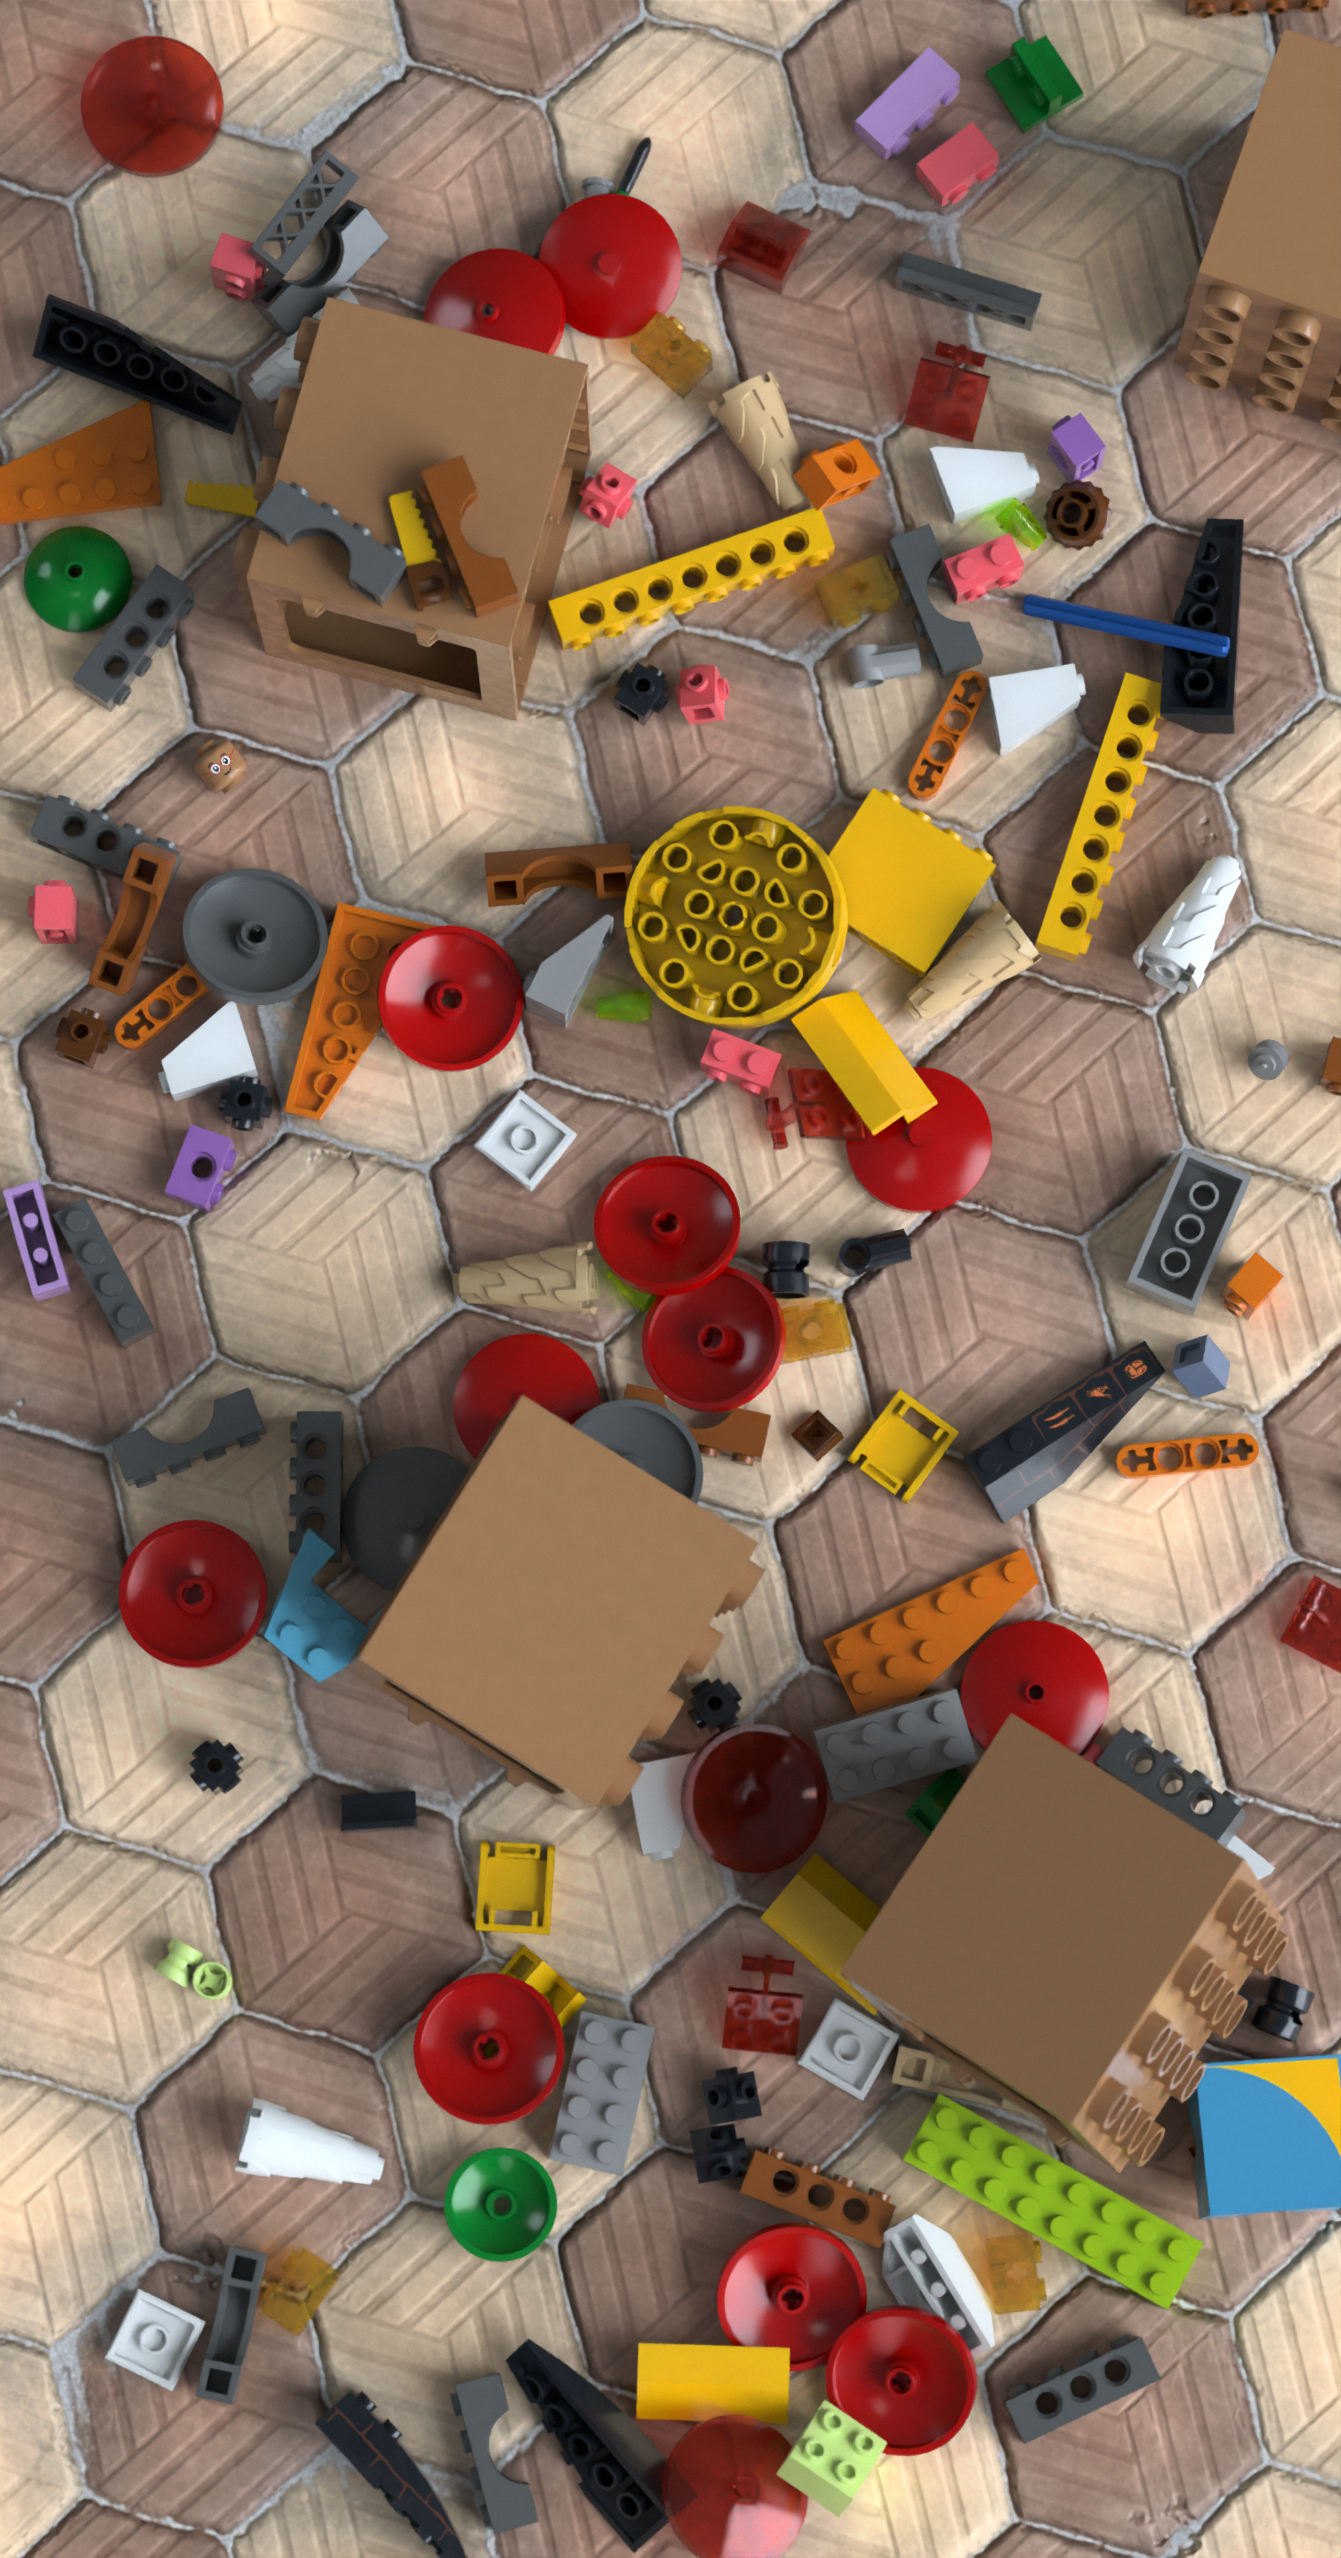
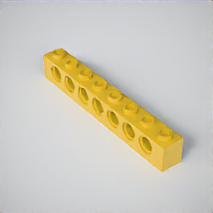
M815 508L550 600L548 601V610L563 650L572 648L573 651H577L590 646L592 640L602 636H606L607 639L618 637L626 632V628L640 624V627L652 625L660 620V616L670 612H674V615L686 613L694 608V604L707 600L708 603H714L726 598L730 591L739 588L742 591L752 590L762 584L761 580L773 576L776 579L786 578L796 572L795 568L807 564L810 567L825 564L830 560V556L834 555L835 544L822 510L817 511ZM791 539H797L804 544V548L798 552H791L786 549L785 543ZM757 551H764L770 556V560L764 564H757L751 559V555ZM722 563H730L735 566L736 572L730 576H723L717 571V567ZM688 575H697L703 582L696 588H689L683 583V579ZM654 587H663L669 594L662 600H655L649 595V592ZM625 598L631 600L635 606L628 612H622L615 607L616 602ZM592 610L599 613L601 618L596 623L588 624L581 619L582 614Z
M1125 673L1035 944L1037 951L1076 963L1079 953L1084 955L1087 953L1093 934L1087 933L1086 930L1090 919L1098 920L1104 901L1098 899L1097 896L1101 885L1109 886L1115 866L1108 865L1112 852L1120 853L1126 833L1119 830L1123 818L1131 820L1137 799L1132 798L1131 794L1134 785L1142 786L1148 769V765L1142 764L1145 752L1153 753L1159 735V732L1153 730L1156 718L1164 719L1160 717L1161 683ZM1133 711H1140L1146 716L1147 722L1142 725H1135L1129 720L1128 714ZM1124 744L1130 745L1135 749L1136 755L1129 759L1123 758L1118 754L1117 748ZM1110 778H1118L1124 783L1125 789L1120 792H1112L1107 788L1105 782ZM1101 811L1108 812L1112 815L1114 822L1111 825L1102 826L1096 822L1094 815ZM1088 845L1098 846L1103 856L1096 860L1089 859L1085 856L1083 849ZM1076 879H1085L1091 884L1092 889L1088 893H1078L1072 887V882ZM1067 912L1075 913L1080 919V924L1076 927H1067L1062 923L1061 916Z

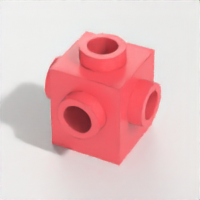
M606 462L595 478L588 476L579 491V495L583 496L578 511L609 529L617 518L623 520L631 509L633 501L630 499L637 480Z
M699 664L692 668L680 669V684L675 685V697L689 725L724 720L725 700L729 699L730 696L727 678L721 677L715 665Z

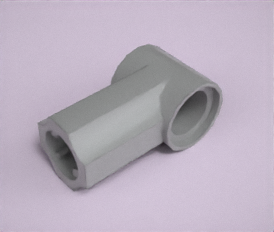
M917 642L886 647L866 644L850 648L846 651L853 688L874 687L882 684L884 680L921 675L922 672Z

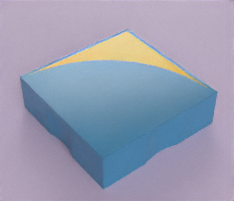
M1341 2054L1206 2063V2070L1200 2083L1187 2099L1189 2122L1195 2139L1194 2173L1199 2220L1247 2217L1259 2213L1279 2211L1303 2213L1341 2210Z

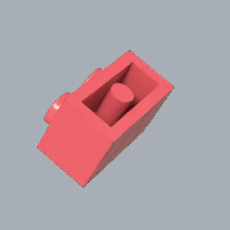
M971 122L916 164L915 176L942 208L949 202L956 204L968 194V188L975 182L984 183L990 179L997 171L999 153L974 122Z
M221 233L210 263L214 286L216 289L225 291V294L234 300L245 301L246 298L251 300L266 285L262 278L268 272L267 267L248 253L254 243Z
M1009 533L944 560L942 574L955 603L958 604L965 600L967 602L975 601L986 595L987 591L996 587L1006 588L1017 583L1023 575L1025 565Z
M47 880L44 882V885H35V896H29L28 916L32 918V925L41 944H78L79 901L73 887L66 886V882L62 880Z
M713 1029L700 1062V1070L705 1072L706 1077L714 1081L725 1083L727 1080L738 1084L739 1089L748 1094L759 1096L761 1093L768 1096L781 1065L782 1054Z

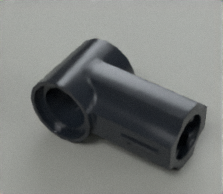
M903 1228L863 1239L851 1238L841 1246L837 1256V1266L844 1275L858 1277L867 1271L911 1261V1247L908 1236ZM849 1250L859 1251L864 1257V1262L860 1265H852L847 1262L845 1253Z

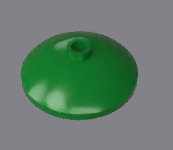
M71 526L52 532L35 546L25 566L24 588L31 607L47 624L67 632H89L107 625L123 610L131 593L132 570L126 553L111 536L95 528ZM80 568L82 573L79 577L74 578L69 575L71 569Z
M491 2148L472 2155L453 2173L445 2193V2217L452 2235L469 2253L488 2261H513L532 2253L550 2234L557 2215L556 2190L548 2172L530 2155L511 2148ZM504 2197L508 2200L509 2207L505 2212H498L495 2209L494 2203L496 2199Z

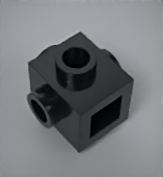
M637 662L632 671L626 669L618 680L616 688L620 690L614 697V707L645 726L654 711L660 714L670 698V695L667 694L668 681L665 680L666 675L650 664L644 667Z
M241 1076L239 1081L230 1080L228 1090L222 1089L219 1101V1111H224L226 1123L231 1124V1128L241 1131H253V1128L263 1129L264 1119H270L273 1107V1097H269L267 1087L261 1085V1080L252 1077ZM240 1097L252 1098L248 1106H240L238 1099Z
M707 1678L691 1690L694 1697L689 1700V1705L692 1709L687 1713L700 1730L706 1726L710 1733L716 1729L723 1733L739 1721L736 1714L741 1711L738 1702L742 1700V1697L730 1681L723 1684L719 1678L714 1682ZM712 1697H717L722 1701V1707L717 1711H713L708 1707V1701Z
M207 1740L192 1752L195 1759L189 1764L195 1771L190 1774V1777L203 1792L210 1788L215 1795L220 1791L226 1794L242 1781L239 1776L244 1770L238 1763L243 1760V1757L230 1742L223 1746L219 1740L213 1744ZM213 1759H219L222 1762L221 1770L215 1773L211 1772L208 1768L209 1762Z
M737 2066L715 2071L716 2078L702 2081L710 2126L762 2116L754 2071L738 2073Z
M734 2123L690 2131L699 2184L743 2176L741 2161L748 2160L744 2137L737 2138Z

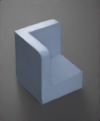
M1208 1334L1176 1345L1172 1373L1194 1398H1200L1226 1389L1230 1361Z

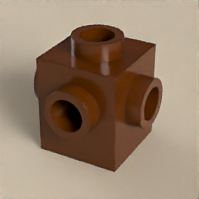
M83 1008L81 1012L71 1009L68 1018L62 1017L55 1037L59 1038L55 1050L58 1056L93 1069L98 1055L106 1053L111 1040V1034L107 1033L109 1028L106 1022L102 1021L103 1016L87 1008ZM82 1034H87L84 1038H79Z

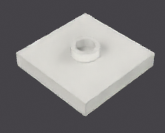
M519 1089L476 1142L474 1148L532 1192L574 1141L577 1134Z
M835 1998L798 2064L863 2101L900 2035Z
M138 2289L105 2358L173 2391L206 2321Z

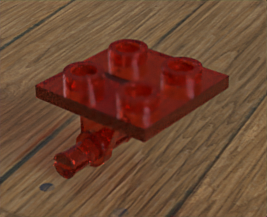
M938 341L935 356L954 360V365L923 357L920 358L904 424L973 443L990 376L960 368V366H962V363L983 369L987 354L969 350L965 344L960 343L958 347Z
M790 1068L787 1074L793 1103L783 1111L780 1109L778 1097H770L764 1100L768 1117L765 1125L766 1130L771 1132L774 1150H783L789 1146L785 1128L795 1122L798 1123L801 1138L863 1141L866 1139L862 1119L826 1070Z
M1313 1576L1303 1597L1299 1599L1297 1608L1279 1641L1340 1674L1341 1589Z
M765 1954V1958L742 1956L741 1971L763 1973V1990L728 1986L722 2048L796 2056L803 1994L769 1991L771 1974L793 1976L795 1960L772 1959L773 1955Z

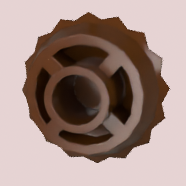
M1076 479L1071 483H1063L1059 489L1053 491L1051 498L1046 502L1044 519L1047 522V531L1052 534L1054 542L1061 543L1065 548L1073 547L1081 550L1083 547H1092L1097 540L1103 539L1104 531L1110 527L1109 518L1112 515V511L1108 507L1110 499L1103 495L1102 488L1095 487L1091 481L1082 482Z

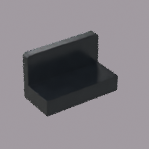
M415 1791L341 1795V1831L343 1833L418 1829Z

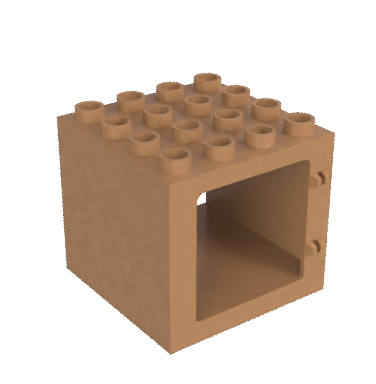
M1284 28L1231 181L1224 184L1219 200L1222 206L1200 265L1196 282L1189 284L1185 294L1184 302L1188 306V311L1174 363L1185 366L1184 377L1199 387L1221 391L1225 389L1227 381L1255 390L1252 400L1269 411L1290 414L1297 404L1323 413L1320 421L1321 424L1328 430L1341 435V47Z
M327 297L321 320L304 316L301 321L293 356L294 360L301 361L298 373V382L302 383L301 390L284 386L281 391L275 411L273 429L281 431L278 451L282 452L281 459L268 456L262 458L255 480L253 499L261 501L260 508L279 480L288 485L291 482H295L310 493L309 498L320 506L323 502L330 504L342 514L340 517L351 526L354 522L361 524L373 534V540L382 546L385 543H390L403 553L389 498L392 495L412 490L411 498L417 501L416 508L421 511L420 518L425 520L424 528L429 530L428 538L433 540L432 548L437 550L436 558L441 559L442 564L446 566L454 599L423 607L424 611L417 612L406 572L384 606L381 607L351 588L349 581L351 560L347 552L333 540L318 536L307 537L296 541L290 546H286L261 529L244 526L237 542L233 570L240 571L238 589L245 591L243 608L250 610L248 627L260 631L265 652L268 656L517 721L548 611V601L551 600L579 500V491L583 485L592 453L588 364ZM461 455L464 456L477 488L478 500L468 509L461 525L462 535L475 551L490 557L505 558L519 595L518 603L479 618L476 617L473 607L466 609L458 590V588L464 586L459 573L452 575L444 554L450 552L445 539L438 541L431 523V519L436 518L432 505L424 506L417 485L422 484V470ZM431 579L417 583L419 592L442 587L443 583Z
M522 1395L499 1421L345 1669L408 1708V1721L416 1726L430 1721L506 1769V1782L514 1787L528 1782L571 1810L596 1808L597 1806L601 1808L602 1805L605 1807L608 1805L613 1807L615 1804L620 1806L644 1767L628 1757L635 1743L640 1744L642 1741L646 1743L649 1739L654 1741L655 1738L660 1740L684 1703L683 1699L668 1691L675 1679L679 1681L681 1677L686 1679L688 1675L694 1676L696 1672L701 1674L725 1636L711 1627L709 1623L714 1616L718 1618L721 1613L725 1615L728 1610L733 1612L736 1607L741 1609L760 1581L765 1569L749 1560L759 1543Z
M1011 1713L840 1971V1974L897 2029L950 2063V2075L962 2084L971 2082L974 2079L1046 2125V2137L1055 2145L1061 2147L1072 2142L1120 2174L1128 2160L1141 2167L1154 2154L1165 2133V2128L1154 2120L1170 2096L1183 2103L1195 2091L1207 2066L1206 2063L1196 2058L1197 2054L1212 2032L1223 2039L1232 2033L1248 2005V2000L1237 1994L1253 1968L1267 1975L1276 1966L1288 1945L1289 1936L1279 1931L1284 1919L1244 1858Z

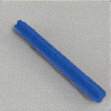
M1028 594L1025 596L1022 605L1023 613L1028 616L1218 657L1227 656L1230 648L1228 636L1043 596Z

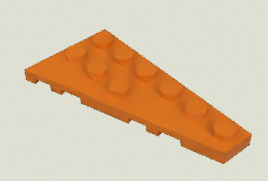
M144 400L0 467V525L163 505L151 403Z
M338 902L326 955L320 970L284 1108L285 1114L317 1122L322 1120L382 1028L377 1011V987L387 960L411 936L437 926Z
M1024 1548L823 1640L822 1643L856 1715L918 1697L1037 1585L1039 1579Z

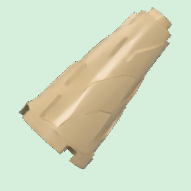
M767 372L764 377L766 383L760 374L721 394L724 401L719 402L721 406H719L716 399H713L708 406L714 418H718L730 440L742 452L751 469L761 478L778 508H782L783 512L790 510L791 514L795 515L810 508L811 504L793 477L803 464L799 456L796 439L789 425L785 405L777 389L779 385L773 373Z
M998 900L974 922L970 929L928 970L925 977L906 994L909 1000L903 1004L916 1021L922 1017L926 1022L944 1010L953 1008L969 998H974L998 983L1023 972L1043 958L1015 919L1009 915L1005 906Z
M591 1241L574 1242L575 1244L553 1247L545 1251L526 1253L500 1260L467 1264L468 1267H461L460 1272L453 1275L454 1294L461 1295L462 1300L467 1301L469 1304L509 1305L516 1308L579 1313V1316L595 1315L598 1307L588 1305L591 1300H599L597 1256H587L586 1250H593L595 1247Z

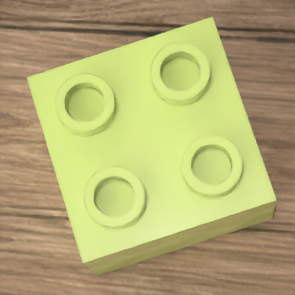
M824 2400L807 2423L776 2475L837 2517H840L854 2499L888 2442Z

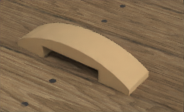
M899 2046L891 2083L1027 2114L975 2079L966 2084H962L950 2075V2063L939 2055Z

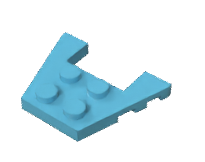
M308 1528L303 1536L299 1552L291 1564L290 1573L285 1585L279 1592L262 1634L320 1683L348 1665L381 1610L368 1625H364L311 1580L336 1550L311 1528Z

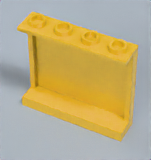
M873 787L828 855L839 874L846 896L848 911L847 932L923 979L928 970L932 968L933 962L988 878L993 876L996 865L991 862L993 860L992 856L978 847H975L973 850L961 843L962 838L948 828L938 829L930 823L932 819L924 812L916 808L910 811L900 805L901 799L894 793L886 789L880 792Z

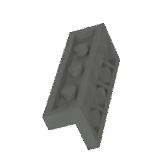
M327 150L316 161L248 251V253L269 269L262 278V281L272 289L288 273L360 178ZM324 164L340 176L335 183L323 184L320 169ZM314 178L315 184H309ZM317 192L319 205L316 208H304L302 193ZM284 216H298L300 230L294 233H286L283 221ZM277 227V233H272ZM265 241H279L281 255L277 260L261 248Z
M907 252L904 254L901 266L898 267L894 285L895 290L1031 331L1042 296L1041 293Z

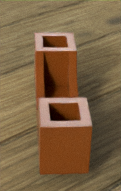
M461 455L422 470V484L417 485L424 506L432 505L436 518L431 519V523L438 541L445 539L450 552L444 554L452 575L459 573L464 586L458 588L465 608L473 607L476 617L479 618L518 603V590L505 558L490 557L475 551L462 535L461 525L468 509L478 500L477 488L464 456Z
M142 842L133 848L122 880L123 893L119 909L110 932L98 951L88 984L119 996H123L132 990L178 854L146 842Z
M630 842L485 853L489 907L522 905L538 891L555 886L580 887L593 893L597 899L626 897L633 876Z
M627 1383L624 1399L646 1400L668 1409L663 1391ZM735 1408L723 1422L716 1426L703 1429L688 1427L698 1444L701 1456L717 1458V1454L720 1453L732 1456L731 1462L753 1466L754 1461L760 1463L762 1461L771 1415Z

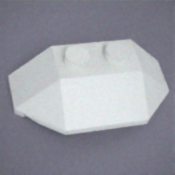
M917 2214L884 2232L885 2246L882 2277L899 2305L925 2309L944 2319L961 2335L973 2357L992 2348L995 2343L990 2299L952 2236Z

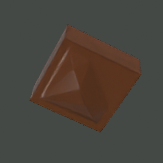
M819 1410L791 1434L793 1439L816 1462L844 1438L842 1433Z

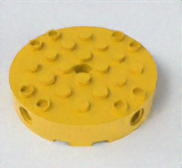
M724 806L719 809L698 812L677 822L658 841L655 840L645 852L634 871L626 895L624 925L630 947L629 952L641 977L644 978L656 995L672 1008L693 1020L718 1028H758L773 1024L796 1013L807 1005L827 984L838 965L846 941L848 928L846 896L839 874L831 859L814 839L794 823L772 812L758 808ZM741 908L744 917L743 921L738 925L729 926L727 922L729 914L734 909Z

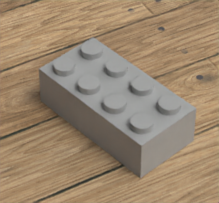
M1184 1147L1124 1288L1192 1316L1252 1176Z
M948 1687L810 1729L831 1801L834 1803L978 1761L958 1691L954 1687Z
M581 2011L549 2160L623 2176L655 2027Z

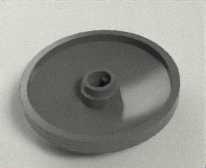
M244 868L228 871L212 878L194 894L183 918L181 944L190 969L208 989L236 1003L270 1005L286 1001L298 995L313 982L322 967L326 955L328 932L320 907L302 886L292 879L273 871Z
M617 1399L593 1407L572 1424L579 1431L697 1504L703 1485L701 1453L688 1427L668 1409L641 1399Z
M426 1447L396 1449L377 1457L366 1465L355 1477L347 1491L341 1516L342 1533L346 1548L360 1571L377 1585L394 1591L469 1469L454 1457L439 1450Z

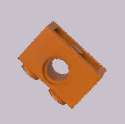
M855 439L844 444L842 441H837L824 452H820L819 449L810 452L801 460L803 466L793 477L818 511L862 494L882 473L861 442Z
M1255 1252L1226 1285L1220 1295L1225 1300L1223 1306L1237 1318L1243 1315L1246 1319H1249L1276 1289L1284 1276Z

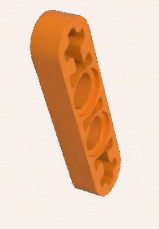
M965 671L956 679L909 775L908 791L918 801H929L938 794L985 699L987 681L979 672ZM971 680L977 682L976 689L980 693L973 692L967 706L962 703L952 702L954 698L961 702L965 693V688L961 686L962 684L969 685ZM951 711H958L964 715L966 722L960 729H951L945 723V716ZM944 743L950 750L949 757L944 761L934 760L929 753V749L933 744ZM925 762L934 769L930 778V784L934 787L932 789L926 787L921 792L918 790V783L914 780L916 778L919 780L924 778L928 766L921 764ZM935 769L943 771L939 774Z
M188 963L119 1020L115 1027V1037L121 1047L129 1051L141 1049L210 991L195 976ZM184 977H192L198 984L197 990L188 996L180 994L177 990L179 980ZM157 1000H163L170 1006L169 1014L163 1019H155L149 1014L151 1004ZM143 1012L147 1022L154 1027L148 1030L145 1024L138 1030L140 1037L138 1040L134 1041L132 1038H129L125 1041L123 1039L126 1036L124 1028L128 1025L131 1028H136L141 1024L142 1021L137 1016Z
M1246 1433L1130 1444L1124 1446L1118 1452L1115 1458V1467L1117 1472L1126 1479L1239 1469L1250 1466L1256 1460L1259 1454V1446L1254 1437ZM1238 1441H1243L1245 1447H1251L1252 1452L1246 1455L1245 1460H1240L1239 1454H1229L1226 1456L1228 1463H1221L1222 1449L1219 1442H1226L1225 1450L1236 1448ZM1202 1444L1211 1446L1216 1454L1215 1460L1207 1465L1199 1463L1195 1458V1449ZM1171 1448L1178 1453L1179 1462L1175 1467L1165 1468L1159 1463L1158 1454L1162 1449ZM1146 1450H1153L1151 1462L1155 1470L1148 1471L1149 1463L1137 1465L1135 1472H1131L1129 1466L1122 1465V1460L1128 1457L1129 1452H1133L1135 1458L1140 1459L1147 1458Z

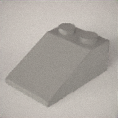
M606 914L543 961L537 972L530 971L522 988L525 991L523 997L526 999L528 1011L565 1029L567 1028L614 934V919L612 916Z

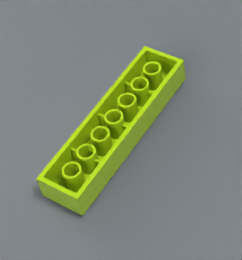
M940 2093L936 2096L902 2158V2161L1166 2310L1169 2309L1204 2244Z

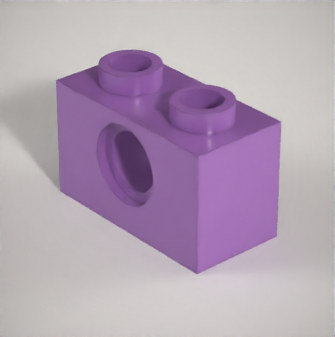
M1082 413L1073 418L1067 415L1053 425L1047 454L1068 483L1074 482L1076 479L1082 481L1101 468L1106 446Z
M191 1124L164 1191L167 1198L207 1213L212 1204L217 1206L224 1190V1185L220 1184L225 1170L229 1172L232 1170L238 1153L233 1150L235 1146L233 1140ZM203 1161L211 1163L213 1170L208 1177L198 1178L193 1174L194 1167L198 1163Z

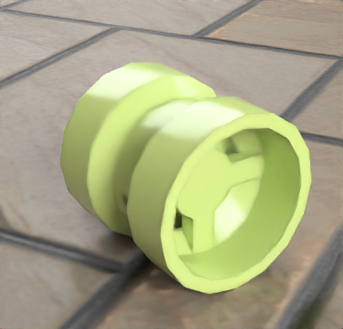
M172 1937L167 1946L169 1955H166L165 1959L159 1960L154 1970L187 1988L192 1979V1967L200 1965L205 1955Z
M217 1962L203 1963L193 1974L194 1989L200 1996L208 2000L222 1999L232 1988L233 1980L231 1973L225 1966Z

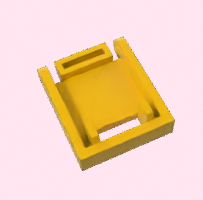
M899 1389L847 1461L854 1465L860 1459L861 1454L867 1459L859 1470L893 1495H896L903 1485L906 1486L908 1490L903 1494L901 1501L907 1504L957 1438L959 1432ZM909 1408L938 1428L931 1440L902 1420Z
M481 1841L476 1931L550 1935L556 1845H548L546 1851L547 1860H540L541 1844L496 1842L495 1857H488L490 1851L489 1841ZM496 1910L532 1912V1926L495 1924Z

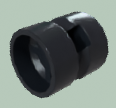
M797 1241L763 1243L762 1265L768 1268V1271L762 1274V1284L769 1289L776 1299L809 1297V1275L804 1272V1269L809 1266L810 1244Z
M1270 1976L1263 1992L1266 2003L1258 2005L1251 2025L1275 2037L1296 2043L1303 2026L1300 2016L1308 2014L1315 1994L1296 1984Z

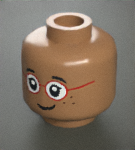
M211 739L195 752L199 759L194 763L193 770L211 792L222 790L225 794L247 776L244 773L247 761L229 740H222L216 744Z

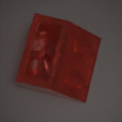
M747 201L732 220L717 250L716 265L781 295L812 230Z

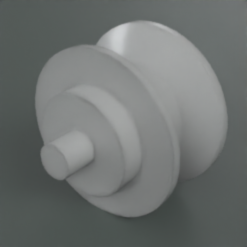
M1267 1039L1259 1042L1248 1057V1065L1251 1072L1263 1080L1277 1078L1288 1064L1287 1050L1281 1043L1275 1040Z

